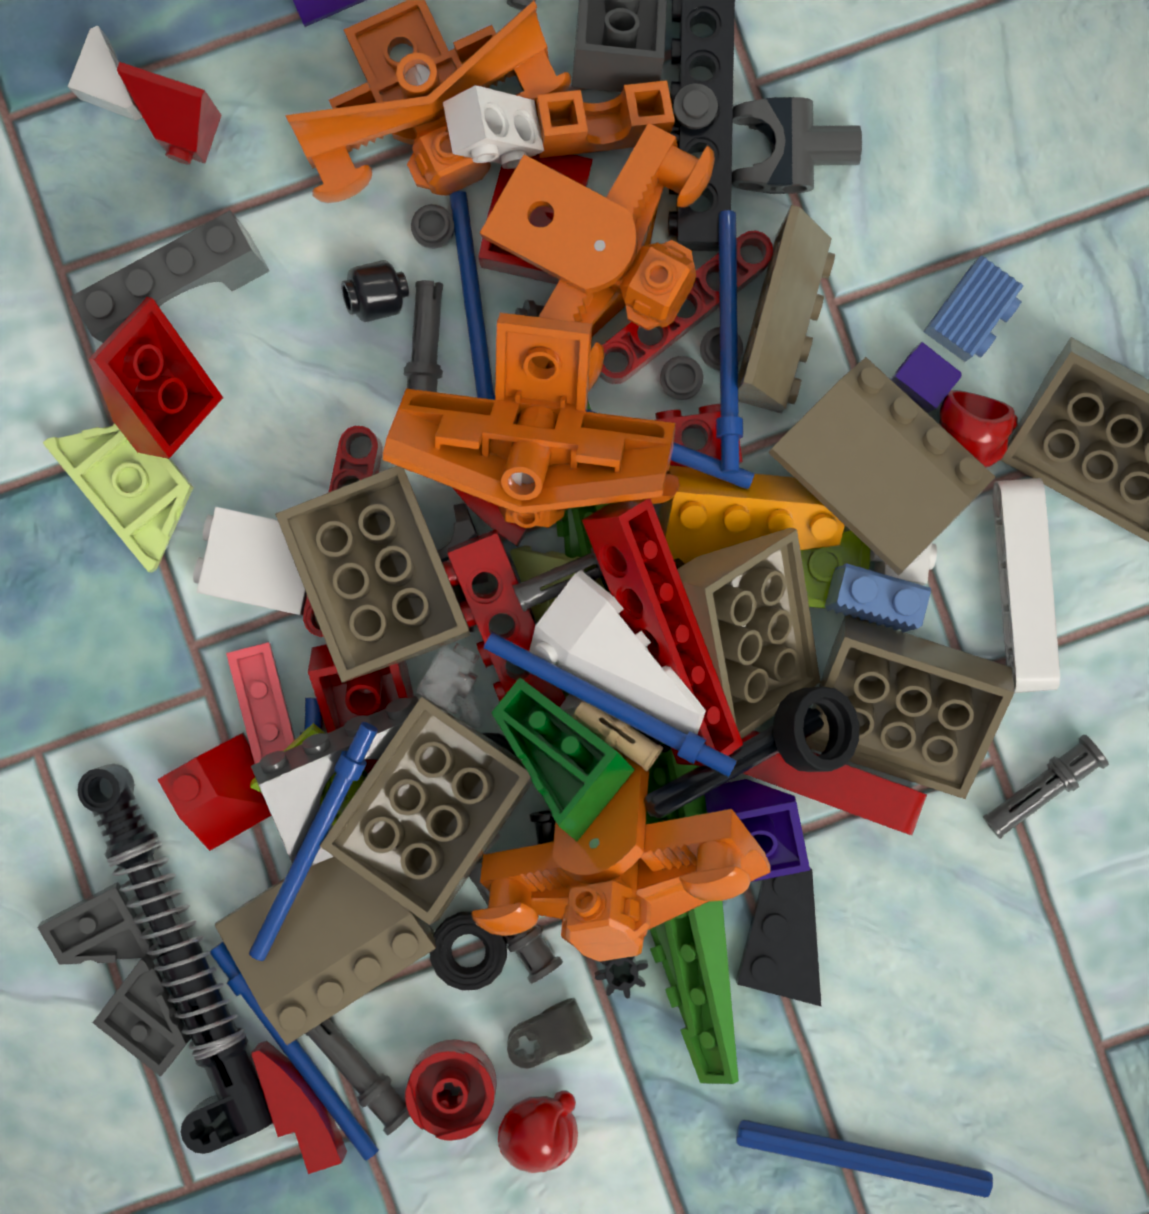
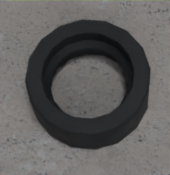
M824 686L801 688L790 692L779 703L774 716L773 736L777 750L784 761L796 770L828 772L845 766L853 757L859 742L860 725L856 709L848 697L836 688ZM813 703L820 706L827 717L829 725V740L820 756L815 755L806 743L803 732L806 712Z

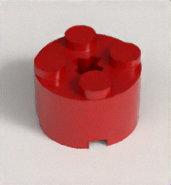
M452 1039L431 1045L416 1059L407 1082L405 1100L411 1119L420 1129H424L442 1140H460L474 1134L487 1120L494 1105L497 1087L494 1066L489 1057L476 1043ZM451 1082L454 1087H460L458 1095L452 1096L450 1090H444L445 1083Z

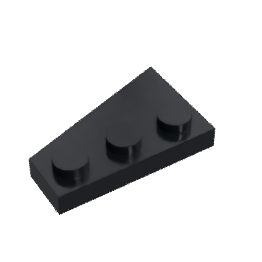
M810 867V871L762 880L736 983L737 985L821 1006L813 872Z

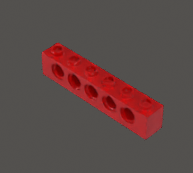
M651 498L609 503L584 518L582 522L610 594L623 607L619 615L635 635L640 631L645 634L651 642L647 649L661 667H671L706 710L697 734L706 739L704 744L729 756L741 747L743 742ZM671 747L677 764L706 766L697 760L694 764L677 756L679 751Z
M497 529L447 548L449 560L442 562L452 587L460 584L466 600L459 604L469 628L477 625L483 641L476 643L485 667L494 665L500 681L493 683L499 702L516 681L522 678L558 707H561L566 699L562 689L528 671L521 674L511 673L505 666L507 660L484 649L488 637L493 632L489 627V621L496 614H508L514 620L513 628L508 633L497 635L527 651L530 650L536 626L529 608L523 612L512 585L519 583ZM488 572L494 575L498 581L494 591L488 594H481L475 591L472 581L477 574Z

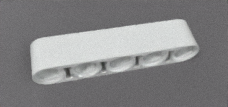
M1041 478L995 481L993 486V509L1006 666L1012 667L1015 693L1057 690L1060 685V665L1044 484Z

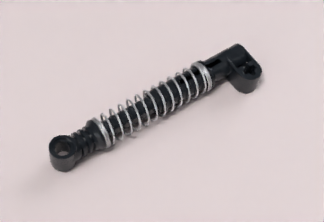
M104 765L89 770L81 777L77 788L78 797L83 806L92 811L94 817L100 815L101 820L97 821L98 827L104 825L106 829L101 832L102 836L109 835L110 840L105 842L107 849L104 855L109 863L108 866H119L112 875L120 876L127 874L130 879L120 887L119 891L134 890L136 896L129 900L126 906L130 908L142 906L143 912L138 914L133 922L138 924L149 922L150 927L142 932L140 938H156L157 943L149 948L147 954H161L156 957L158 963L155 965L154 970L163 972L165 978L161 985L170 988L172 994L169 996L168 1001L176 1003L178 1006L175 1017L183 1018L185 1022L182 1033L190 1034L192 1038L189 1049L194 1050L192 1056H194L197 1066L205 1068L216 1095L199 1103L185 1117L180 1131L182 1141L187 1148L195 1153H210L263 1130L271 1125L273 1121L260 1080L246 1051L248 1039L246 1033H244L245 1029L236 1028L233 1019H236L238 1015L234 1014L231 1016L226 1005L231 999L227 998L224 1000L219 989L224 986V983L217 984L213 976V972L217 970V967H209L206 957L210 955V952H203L199 941L203 940L204 936L189 939L186 929L195 925L197 921L191 920L182 923L179 914L186 911L190 905L185 904L175 907L172 899L181 894L183 889L168 891L165 883L172 880L176 874L169 873L162 876L158 869L166 864L169 858L163 857L154 860V852L162 845V842L159 841L160 838L157 832L149 829L147 824L141 826L140 820L144 819L143 814L137 816L135 812L140 809L139 805L132 806L131 801L136 799L133 794L135 786L133 776L122 765ZM102 777L109 780L112 784L113 793L110 798L104 796L100 790ZM224 1111L226 1119L215 1129L213 1126H204L211 1124Z

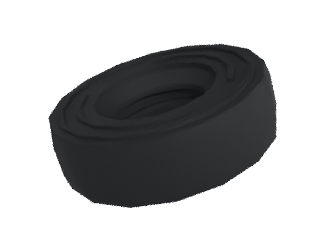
M472 911L459 912L446 918L434 932L436 949L430 952V962L436 975L448 986L462 991L478 990L491 984L501 974L507 959V940L505 936L490 934L477 926L472 918ZM472 934L483 941L485 946L484 959L474 967L459 965L452 955L453 942L462 935Z

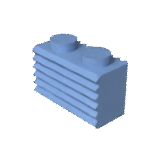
M980 256L973 262L923 332L964 362L972 358L974 354L981 358L997 337L991 331L999 319L1006 323L1022 303L1016 296L1023 288V285L1016 281L1014 277L1009 276L1007 272L1002 271L1000 267L995 266L993 262L988 261L986 257Z
M846 563L835 568L825 607L827 611L834 609L836 614L840 612L844 616L850 614L852 618L859 617L861 621L867 619L869 623L876 622L877 626L884 624L886 628L901 629L902 633L918 629L923 625L931 588Z

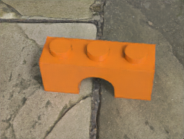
M667 80L624 85L619 96L602 103L583 102L581 90L539 94L535 102L544 151L539 153V158L634 148L648 123L668 133H671L675 123Z

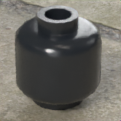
M386 260L351 268L348 271L347 280L341 283L342 295L348 313L350 315L356 314L363 322H370L399 314L402 309L403 298L409 296L408 283L402 271L396 272L394 267Z

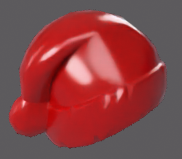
M951 390L942 402L939 425L987 468L1001 460L1005 455L1008 447V437L1018 426V418L1013 408L1002 401L966 391Z
M567 1090L557 1092L554 1098L547 1096L528 1097L516 1103L505 1114L498 1130V1147L510 1165L518 1170L530 1173L546 1172L558 1168L571 1157L578 1141L577 1122L572 1114L576 1105L575 1097Z

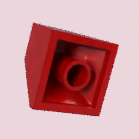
M119 62L117 72L154 138L166 150L165 156L186 165H190L192 159L206 163L222 116L206 91Z
M244 732L157 779L178 817L209 851L272 816L263 794L250 788L251 781L255 778L251 766L255 763L249 741Z

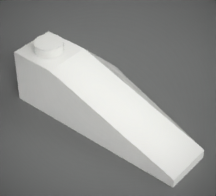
M582 570L575 573L536 624L529 652L685 734H688L689 731L698 734L706 712L704 707L671 667H661L647 649L651 642L645 634L640 631L635 635L620 617L619 613L623 610V607L615 597Z

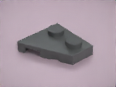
M118 882L39 924L37 928L59 965L81 964L87 960L97 963H115L117 959L143 958L149 948L154 945L151 938H140L142 932L146 929L142 923L133 922L137 914L133 908L126 906L129 900L124 892L119 891L121 886ZM147 954L149 957L152 958V960L156 959V957L158 956V954H157V955H149V954Z
M146 954L92 1023L161 1077L191 1040L189 1034L182 1033L185 1024L182 1019L175 1017L177 1008L174 1003L168 1001L170 994L167 988L161 985L163 980L159 972L154 970L155 964L152 958Z

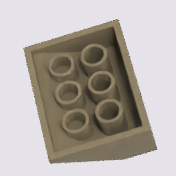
M790 206L776 234L773 255L767 267L738 374V402L782 413L786 409L787 403L795 404L802 381V379L795 378L799 361L806 363L813 337L806 336L810 319L818 320L824 300V295L817 294L821 278L829 279L835 260V254L828 252L832 238L798 206Z
M1070 337L1045 376L1017 426L1001 461L1032 478H1041L1044 485L1149 542V379Z
M867 357L844 375L769 451V454L898 576L996 477Z
M399 466L392 467L275 514L342 683L471 636L404 468Z
M787 528L697 556L677 569L741 739L772 718L777 711L779 703L790 692L801 688L815 687L821 682L797 529Z
M851 615L844 616L819 685L836 688L848 697L856 709L860 725L859 742L853 757L849 760L850 762L966 799L1015 693L1012 667L905 632L902 633L889 627L886 628L883 625L877 626L876 623H869L868 620L861 621L859 617L852 618ZM813 703L812 709L816 708L821 712L824 726L820 731L805 738L810 749L823 752L829 740V725L827 717L820 706Z
M421 697L320 847L424 922L431 925L444 914L533 783L531 781L532 778L517 756L428 699Z
M334 856L310 867L264 961L252 958L249 955V951L284 879L215 923L218 933L262 1012L286 1045H289L436 949L434 930L429 924Z

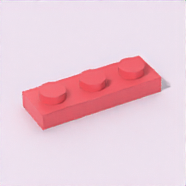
M270 642L226 653L255 764L259 763L269 753L284 751L295 740Z

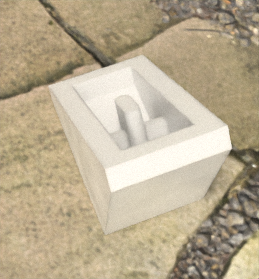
M95 26L89 30L68 87L80 100L135 121L139 120L143 116L117 72L119 61L114 49L100 27Z

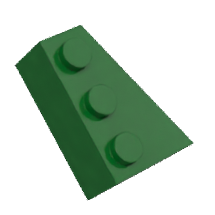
M519 678L491 713L516 756L522 761L528 771L535 788L550 808L557 825L577 842L635 769L615 749L522 678Z

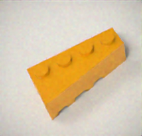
M670 466L669 471H667V474L676 475L679 478L680 487L672 499L661 503L658 520L673 559L680 558L683 562L687 563L697 556L787 528L797 529L800 550L840 545L845 525L794 477L754 474L752 483L747 490L689 467Z

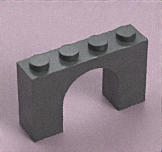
M229 210L70 297L91 336L104 343L146 297H152L160 307L177 295L207 283L222 282L231 291H234L268 273L269 269L249 232Z
M417 696L394 700L386 706V709L369 716L354 717L339 729L327 734H314L305 739L301 745L285 752L275 751L269 753L259 763L251 766L292 863L320 808L322 791L327 781L336 772L334 767L342 751H348L361 722L370 723L378 729L364 759L379 760L419 701ZM320 847L311 866L333 856Z

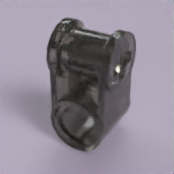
M569 998L514 1026L508 1034L507 1052L513 1064L520 1068L529 1069L554 1057L583 1047L593 1040V1036L576 999ZM521 1036H526L529 1041L537 1040L534 1043L533 1053L527 1054L525 1049L517 1050L520 1046L519 1038Z

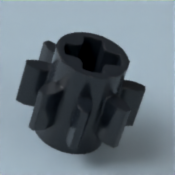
M635 956L600 961V963L605 965V969L595 972L596 980L606 979L608 982L606 995L610 996L615 989L623 990L624 996L628 999L630 998V988L635 984L639 987H645V980L639 975L638 971L648 968L647 960L636 961ZM624 961L629 962V972L631 974L629 976L621 974L619 978H615L612 965L621 966Z

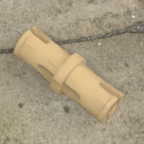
M583 700L572 715L580 724L604 740L613 749H617L642 766L645 771L650 769L663 749L661 745H657L630 725Z

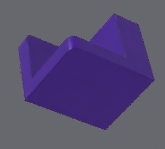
M921 342L912 350L890 379L925 412L930 413L937 409L959 381L962 373Z

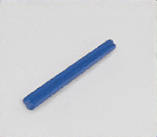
M741 1120L737 1128L736 1143L746 1148L984 1198L989 1197L993 1188V1175L986 1170L749 1120Z

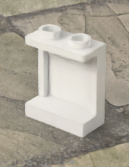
M215 507L214 515L207 516L203 528V540L208 542L204 558H198L194 569L193 582L198 583L196 593L303 615L307 593L278 520Z

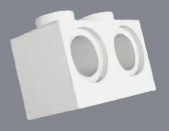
M475 85L443 102L452 153L455 155L472 158L475 163L493 162L502 164L504 169H515L524 154L532 157L544 151L535 101L532 99Z

